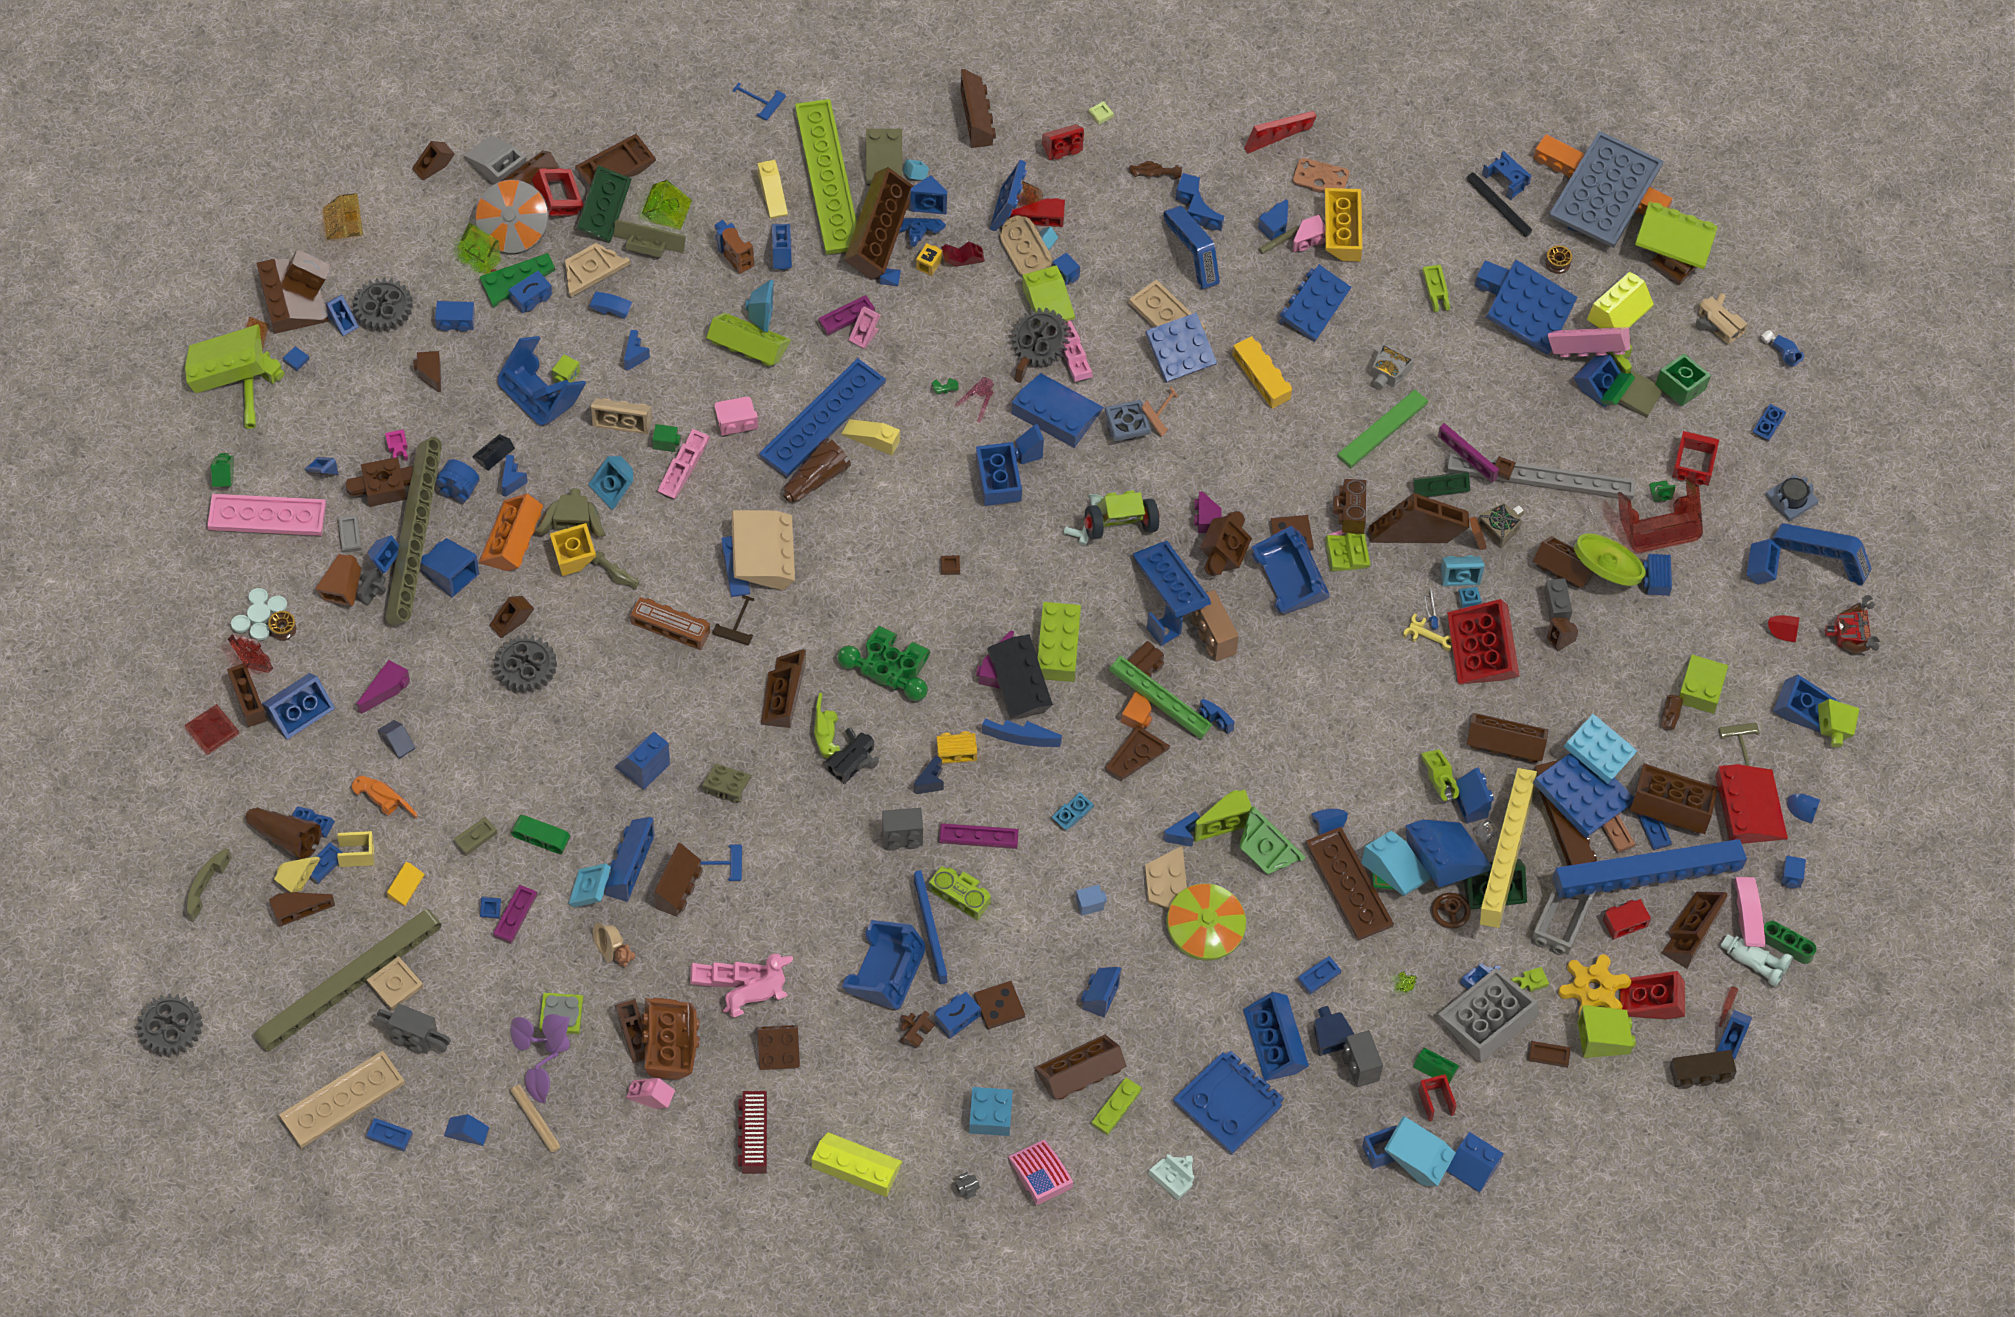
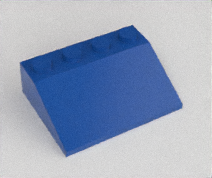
M1040 373L1013 400L1011 414L1031 425L1038 424L1040 430L1075 448L1104 407Z
M1423 819L1405 825L1407 844L1439 888L1492 869L1488 859L1460 822Z

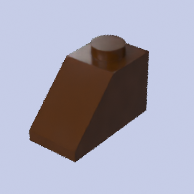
M430 141L412 169L421 180H426L444 169L455 153L445 142Z
M439 351L417 352V359L413 360L414 371H418V377L437 392H441V361Z
M523 596L508 597L489 626L500 638H503L526 622L534 607Z
M1567 618L1551 619L1546 638L1557 651H1560L1576 641L1578 629Z

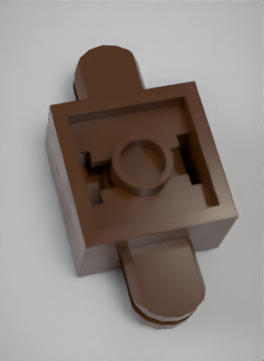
M398 457L361 464L363 476L347 479L346 491L350 497L367 494L369 507L407 500L404 486L410 485L414 466L400 468Z
M1240 511L1229 512L1227 516L1212 519L1200 547V550L1208 556L1204 569L1209 576L1221 575L1223 571L1237 569L1243 561L1252 537L1242 529L1245 517Z

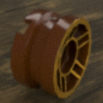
M1557 245L1551 247L1547 252L1545 261L1547 269L1555 274L1567 272L1571 266L1572 253L1564 246Z
M278 611L269 618V630L274 639L286 641L295 635L297 627L294 616L291 613Z

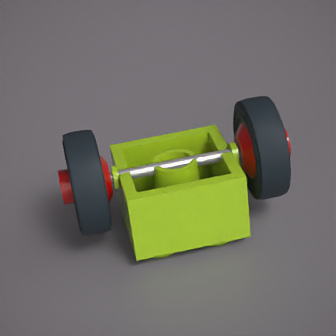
M1130 490L1121 495H1117L1114 492L1106 494L1097 505L1086 507L1084 525L1088 537L1093 540L1102 538L1104 527L1132 524L1138 520H1141L1144 531L1151 533L1158 531L1160 515L1155 500L1151 498L1142 500L1141 492L1135 493L1134 490Z

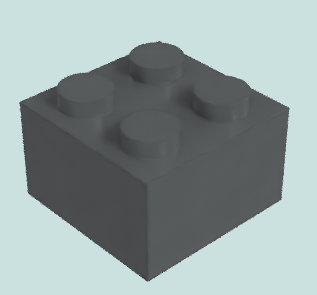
M921 807L882 811L884 849L897 850L902 847L915 849L923 846Z
M1370 1030L1347 1036L1346 1042L1343 1045L1342 1059L1344 1064L1349 1066L1348 1074L1351 1082H1355L1358 1088L1380 1081L1383 1063Z

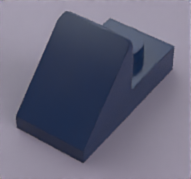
M936 755L915 781L913 793L922 794L944 790V781L938 778L943 770L941 758Z

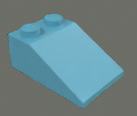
M1392 830L1365 846L1361 864L1403 896L1431 879L1407 842Z
M1405 1116L1401 1118L1384 1149L1413 1178L1425 1186L1439 1185L1456 1154L1443 1140Z

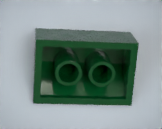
M1521 859L1516 861L1506 905L1527 903L1526 867ZM1491 870L1463 880L1467 901L1471 910L1482 908Z

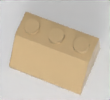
M596 398L591 405L593 427L648 434L652 406L632 404L626 401H612L606 398Z

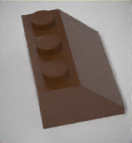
M1553 536L1542 541L1533 559L1538 568L1550 570L1555 577L1559 579L1565 578L1576 588L1586 586L1594 574L1577 557L1574 547Z
M681 843L677 844L654 891L656 909L678 917L680 911L683 912L687 905L686 898L688 895H692L695 888L694 882L696 878L699 879L703 872L701 859Z

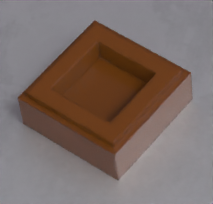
M1498 456L1495 466L1499 469L1498 477L1510 480L1516 462Z
M960 555L941 556V575H960Z

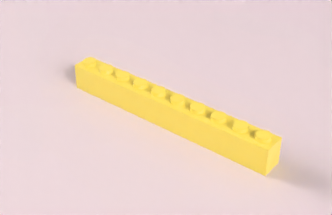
M1517 768L1481 908L1480 925L1500 928L1535 790L1533 781L1536 778L1537 771Z

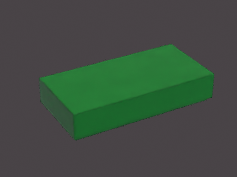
M1619 373L1600 401L1603 405H1617L1634 381V375L1632 373Z

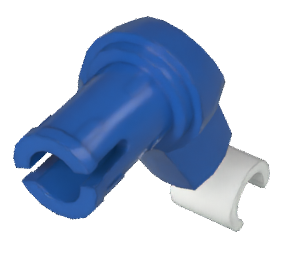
M1770 330L1761 335V340L1765 344L1773 341L1772 346L1781 353L1785 364L1796 366L1804 359V353L1798 350L1793 341L1781 335L1775 337Z

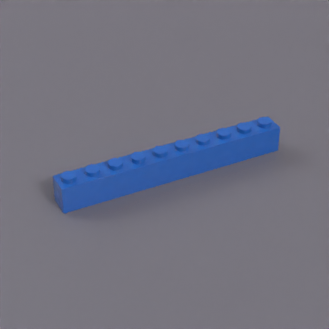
M1740 839L1557 867L1552 880L1559 898H1571L1580 894L1590 895L1595 891L1609 892L1613 889H1628L1631 886H1646L1650 883H1665L1669 880L1677 879L1680 881L1688 877L1699 878L1708 874L1718 875L1727 871L1737 872L1743 869L1747 857Z

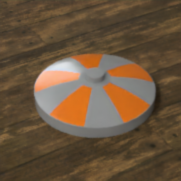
M504 180L492 185L481 196L476 208V225L481 237L488 245L505 253H521L533 248L543 238L549 223L548 206L542 194L532 185L519 180Z

